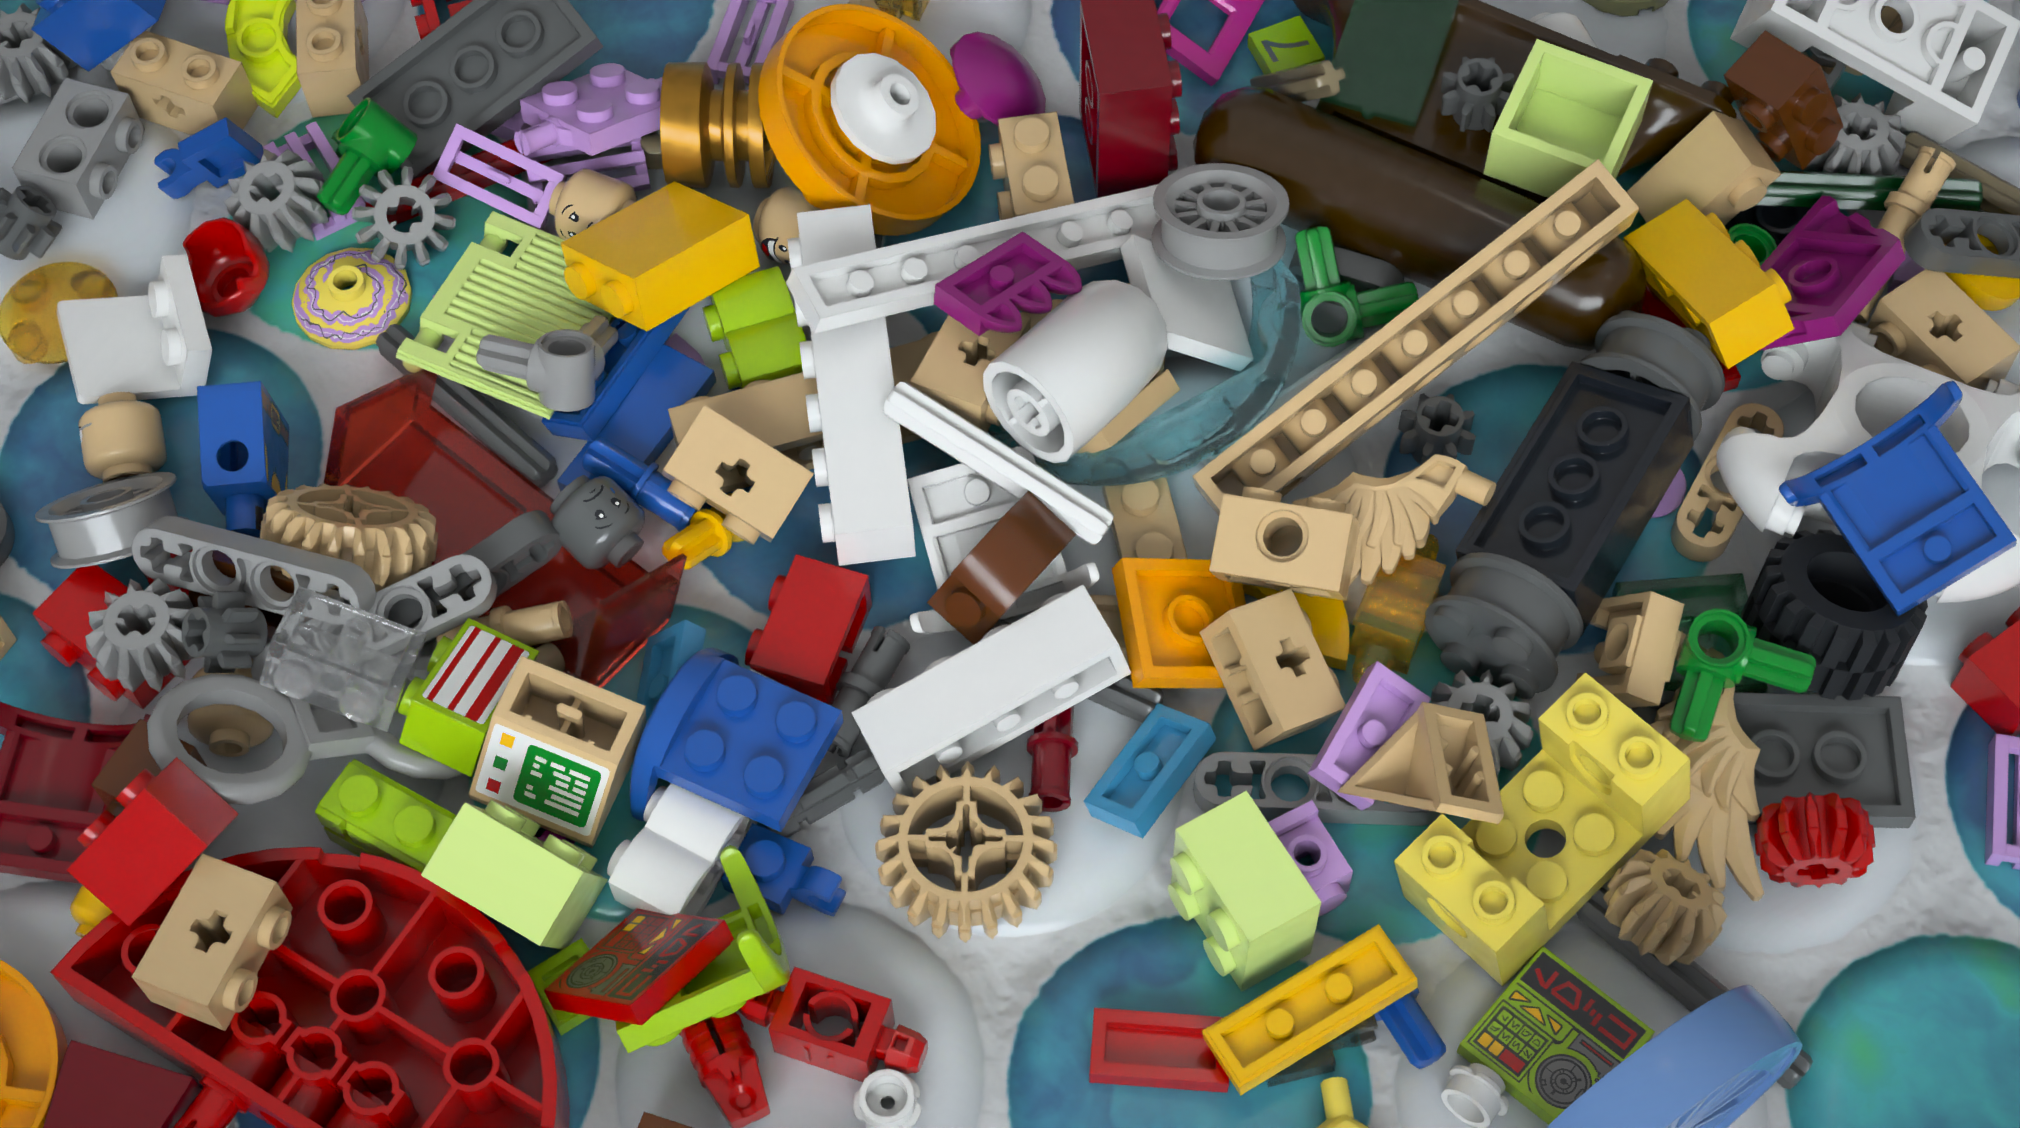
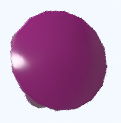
M977 31L963 35L950 48L952 67L957 84L960 87L955 94V100L960 110L971 119H980L983 116L998 126V119L1045 113L1046 98L1041 82L1029 62L1013 46L995 35Z

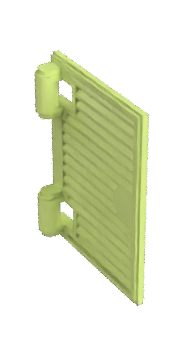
M492 211L485 222L484 238L480 244L470 243L420 316L419 333L414 340L407 337L404 339L397 350L396 358L403 360V366L409 372L418 373L425 369L550 420L555 410L549 409L540 403L538 392L529 390L525 379L486 371L477 364L476 354L481 339L491 334L535 344L537 339L548 332L562 329L579 331L585 323H589L595 316L607 317L610 324L614 316L585 300L578 299L571 292L564 277V269L567 266L560 244L563 240L560 237ZM508 240L519 244L511 257L502 254L508 246ZM445 335L455 339L446 353L437 350L444 341Z

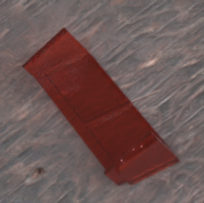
M422 369L411 375L402 376L336 408L324 484L330 486H343L347 484L350 487L358 488L369 486L371 490L391 491L394 496L409 497L414 503L425 506L429 509V513L436 517V532L438 533L436 559L432 561V565L449 557L463 554L523 513L542 510L552 521L554 515L550 512V506L554 501L553 498L431 405L437 374ZM562 546L555 557L496 597L490 609L478 618L489 616L493 608L509 606L513 611L536 605L565 601L572 616L573 634L569 638L550 642L560 650L564 657L565 670L563 673L603 688L647 644L648 637L658 633L670 620L687 556L682 553L651 572L646 571L632 559L620 568H616L610 562L608 565L595 570L583 567ZM542 644L534 645V646H530V647H532V648L535 649V648L541 646Z

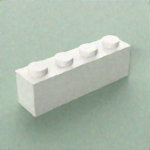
M1082 584L1068 593H1059L1051 596L1042 603L1039 609L1016 622L1001 625L990 630L980 642L960 653L934 661L926 668L924 673L904 684L876 693L869 699L866 705L851 713L882 773L895 793L910 797L913 795L912 782L916 776L924 779L931 785L937 782L936 770L940 764L951 774L962 768L967 761L969 763L975 761L1130 675L1131 671L1117 640Z

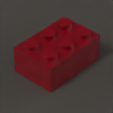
M1080 0L1079 112L1096 198L1157 185L1168 176V171L1178 169L1177 149L1173 135L1180 133L1179 111L1175 98L1182 96V80L1178 61L1167 60L1166 50L1171 49L1172 45L1168 14H1157L1155 0Z

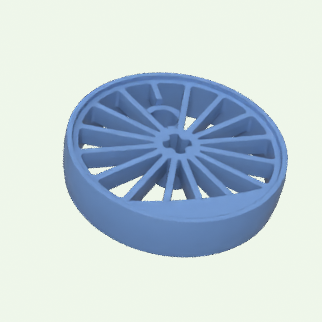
M1751 985L1739 986L1701 1005L1648 1041L1590 1087L1546 1128H1728L1785 1073L1799 1055L1803 1045L1789 1023L1762 994Z

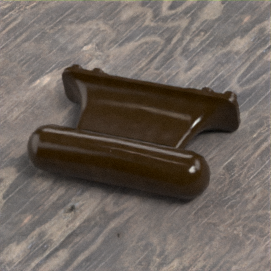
M1293 0L1297 8L1305 16L1331 28L1334 43L1332 65L1334 68L1343 67L1346 76L1345 79L1339 81L1340 93L1335 96L1321 98L1316 108L1262 87L1246 86L1224 93L1204 112L1193 141L1196 165L1208 163L1242 165L1261 171L1279 182L1289 198V211L1281 224L1297 231L1327 226L1331 230L1335 247L1391 263L1400 270L1404 277L1432 289L1548 199L1542 195L1483 174L1492 132L1488 133L1485 129H1466L1462 132L1460 131V125L1454 120L1452 114H1441L1442 97L1444 95L1441 92L1443 73L1453 72L1457 74L1461 66L1462 57H1468L1469 59L1495 58V63L1500 67L1503 74H1514V88L1536 39L1653 80L1642 122L1616 178L1639 165L1651 162L1658 163L1712 111L1732 118H1737V114L1732 106L1734 98L1730 89L1721 82L1706 81L1699 87L1680 79L1676 67L1667 60L1652 58L1643 64L1621 54L1615 56L1479 0ZM1497 114L1496 120L1494 121L1493 130H1494V127H1495V125H1496V123H1497V121H1498V119H1499V117H1500V115H1498V114ZM1617 236L1508 322L1566 347L1587 351L1594 350L1596 334L1607 319L1625 310L1641 313L1646 296V274L1639 255L1631 245Z

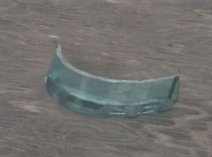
M1281 259L1267 271L1250 277L1253 303L1248 342L1254 359L1241 372L1235 370L1230 379L1134 428L1111 448L1096 453L1089 451L1075 453L1066 462L1051 463L1034 456L1036 464L1067 484L1116 486L1153 481L1195 467L1202 460L1226 450L1250 431L1266 414L1284 387L1292 369L1300 335L1301 297L1298 280ZM989 429L987 431L989 435L1010 448L1020 446L1007 431L1000 433L990 431Z

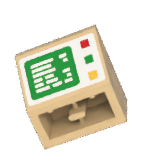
M521 656L492 714L468 794L469 798L488 805L490 800L502 806L507 805L540 824L541 828L593 848L633 763L640 737L647 723L646 706Z

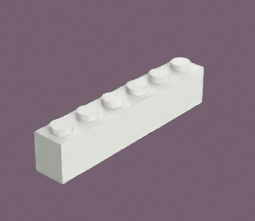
M868 204L797 213L799 238L787 239L791 271L795 267L876 249L871 206ZM795 301L798 327L809 326ZM881 317L813 334L810 328L812 340L802 341L799 344L804 379L816 378L818 393L806 395L810 433L823 432L824 448L812 449L816 487L829 486L831 503L818 504L823 543L836 541L839 566L915 557L913 520L900 424L885 415L883 411L885 401L895 387L886 318Z

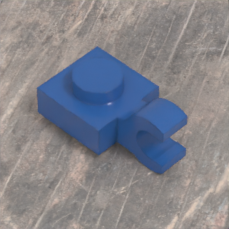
M225 117L178 142L179 150L175 148L167 149L155 157V165L170 175L168 178L158 182V188L173 199L186 196L193 188L205 181H208L218 189L229 183V179L239 178L246 173L243 160L255 165L260 163L263 155V146Z
M752 823L738 850L753 874L769 909L784 915L793 898L823 914L834 917L846 896V891L838 888L842 882V877L826 868L811 866L814 856L810 847ZM724 872L721 877L724 890L734 894L728 877Z

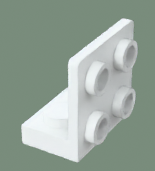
M187 254L162 256L158 281H150L148 295L63 300L58 302L56 313L77 400L80 404H96L101 396L114 392L133 393L136 395L137 400L197 396V386H206L212 346Z

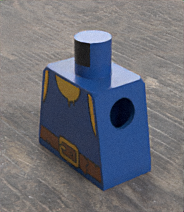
M261 381L197 386L203 489L220 512L226 516V530L260 538L261 521H263V514L266 513L268 499L288 489L289 424Z

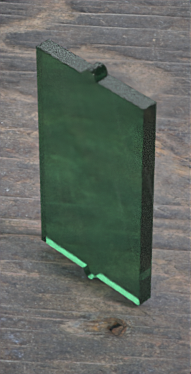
M1355 0L1332 63L1334 68L1343 67L1346 78L1339 81L1340 93L1335 96L1321 98V101L1362 112L1364 119H1371L1373 116L1416 127L1460 0Z

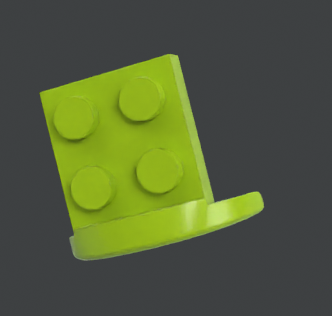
M729 845L724 847L720 853V861L740 908L717 918L725 920L734 940L730 946L642 1026L615 1021L616 1031L628 1053L646 1045L651 1047L663 1045L677 1037L682 1029L709 1017L721 1018L731 1015L743 1007L747 1000L761 996L788 983L790 979V966L782 938L753 874L741 852L735 846Z

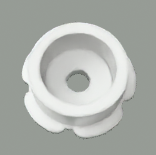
M1472 1063L1469 1067L1456 1065L1449 1070L1448 1084L1441 1093V1098L1445 1106L1457 1118L1471 1126L1487 1128L1497 1114L1504 1116L1508 1112L1509 1101L1502 1095L1506 1086L1502 1078L1495 1071L1479 1063Z
M883 1069L873 1072L864 1079L860 1090L854 1095L853 1111L855 1117L859 1121H864L866 1128H912L917 1123L921 1114V1105L917 1103V1099L920 1097V1089L910 1076L899 1071ZM890 1098L895 1104L893 1108L887 1110L881 1106L882 1101Z

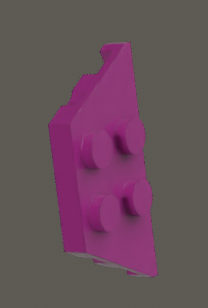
M1821 196L1760 266L1764 272L1770 268L1774 269L1786 284L1792 300L1786 303L1785 307L1794 326L1792 331L1761 350L1841 336L1906 259L1900 239L1883 228L1872 227L1870 220L1857 212L1847 217L1840 212L1836 199L1831 196Z

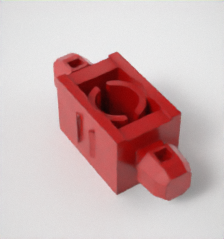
M795 966L784 992L780 986L761 996L747 1000L744 1006L738 1010L746 1019L763 1027H767L770 1024L768 1030L774 1052L863 1082L865 1078L876 1071L880 1060L884 1061L885 1069H892L905 1074L917 1073L921 1070L928 1051V1041L919 1032L900 1024L896 1029H893L895 1019L892 999ZM840 1016L847 1019L852 1024L853 1029L846 1028L839 1035L825 1036L815 1031L812 1022L819 1024L826 1017Z

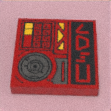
M637 908L545 988L544 992L554 1010L642 1026L730 946L734 938L725 920L679 913L667 915Z

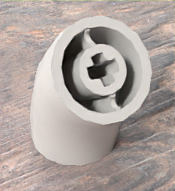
M1118 280L1092 281L1082 286L1081 292L1068 295L1049 314L988 365L983 373V387L990 408L1003 428L1020 446L1034 456L1051 463L1066 462L1105 428L1160 370L1168 348L1166 322L1156 303L1138 287Z

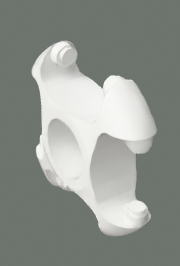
M1852 322L1841 336L1763 351L1761 367L1768 377L1783 381L1793 380L1805 384L1813 392L1816 405L1814 422L1805 432L1795 437L1787 438L1756 433L1747 427H1736L1723 438L1717 451V467L1731 496L1761 533L1764 529H1767L1782 536L1784 532L1794 536L1802 516L1835 525L1820 503L1800 507L1788 504L1779 492V486L1785 480H1792L1806 475L1847 454L1904 417L1926 400L1941 384L1955 381L1962 391V401L1953 414L1938 429L1982 490V474L1991 466L2008 463L2020 469V384L2017 385L2004 379H2000L1999 382L1990 379L1985 390L1971 387L1874 348L1878 336L1869 333L1870 328ZM2012 532L2017 539L2015 547L1933 595L1937 598L1936 603L1983 599L2019 586L2020 535H2015Z

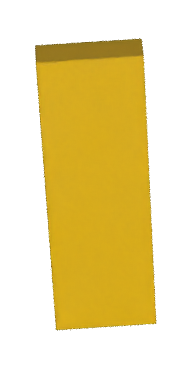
M1377 924L1202 1030L1203 1039L1241 1096L1418 988V979L1381 926Z

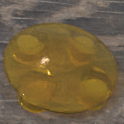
M58 262L39 267L20 278L4 296L0 305V335L15 358L23 364H57L68 362L56 313L58 302L63 300L118 297L117 290L103 272L87 264Z

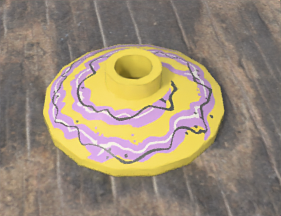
M350 247L326 254L308 266L295 285L291 304L297 325L312 341L330 349L356 350L376 344L379 334L385 332L390 325H400L409 313L413 293L406 270L395 269V259L387 254L380 262L374 261L371 258L373 248ZM348 286H353L348 290H342Z

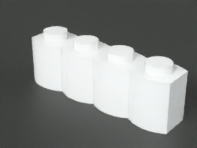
M750 669L751 671H753V672H755V673H757V674H760V675H762V676H764V677H767V676H765V675H763V674H761V673H759V672H757V671H755V670H753V669ZM672 783L668 788L660 786L653 793L645 808L643 816L644 821L647 822L645 827L636 835L632 842L628 839L624 840L616 848L609 861L607 874L610 876L608 883L614 900L632 910L638 908L667 915L679 913L700 916L711 898L718 881L725 872L720 861L722 849L729 845H733L738 849L752 823L757 825L758 822Z

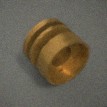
M668 62L665 65L660 100V139L662 165L667 185L675 181L689 188H708L713 177L715 161H723L730 187L740 188L743 184L745 161H749L754 188H770L777 158L768 142L759 116L758 87L763 63H754L752 65L749 90H745L743 70L740 63H730L728 65L723 89H714L713 77L707 62Z

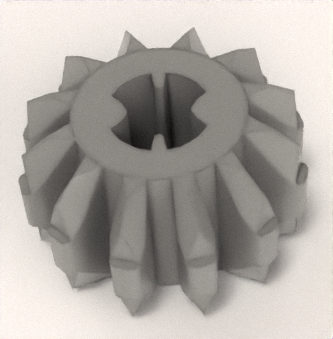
M24 3L19 6L15 13L7 14L0 9V95L4 100L17 95L24 102L28 103L34 93L42 92L51 98V86L62 84L65 77L69 78L68 70L77 66V63L31 30L40 8L32 11Z
M1861 93L1852 99L1851 103L1836 94L1833 99L1844 127L1839 131L1833 146L1826 153L1816 156L1806 166L1805 172L1894 175L1900 163L1899 160L1906 148V136L1900 132L1901 116L1884 115V101L1873 106L1865 104Z
M265 149L260 163L256 165L243 160L246 173L242 178L228 180L231 191L234 194L224 201L228 213L233 217L232 220L243 225L258 238L264 250L269 253L278 245L283 250L293 253L296 241L300 237L314 241L311 224L329 222L327 212L323 209L324 206L317 198V193L325 182L322 179L323 174L312 162L309 163L306 159L303 160L297 153H293L289 149L285 150L279 157Z
M404 166L401 172V185L395 186L387 170L378 172L377 178L383 190L382 194L371 186L362 185L359 189V195L363 200L374 206V208L354 207L351 216L352 219L359 222L373 223L356 233L355 238L357 242L363 244L375 238L380 240L371 254V258L376 262H380L385 257L389 248L396 250L394 266L397 270L405 269L407 251L411 250L420 266L428 265L430 257L424 243L426 242L435 250L444 252L449 244L442 235L433 229L451 230L456 225L454 217L435 214L436 211L444 209L451 204L452 198L450 194L442 193L430 199L428 194L433 189L436 178L429 174L423 179L419 188L412 186L413 169ZM402 204L411 206V216L418 213L421 221L412 223L409 232L405 233L396 231L397 222L393 221L389 224L386 215L396 214L398 206Z
M158 577L145 590H143L140 583L130 578L126 594L118 597L105 591L104 602L108 608L106 610L88 612L89 624L93 631L85 636L86 647L92 657L96 658L97 668L105 678H108L110 681L118 679L121 685L132 693L145 680L151 688L160 692L164 676L172 673L174 676L185 679L186 668L182 663L183 660L201 658L190 656L182 642V623L184 617L194 607L190 598L180 589L171 592L168 585L163 583Z
M1461 670L1454 676L1452 686L1439 682L1432 689L1431 703L1484 714L1496 776L1498 778L1500 767L1513 771L1520 764L1522 758L1520 750H1525V748L1530 746L1533 731L1531 730L1532 727L1526 724L1531 715L1530 703L1513 701L1517 692L1514 681L1497 688L1492 685L1493 676L1490 670L1483 673L1479 682L1475 683Z

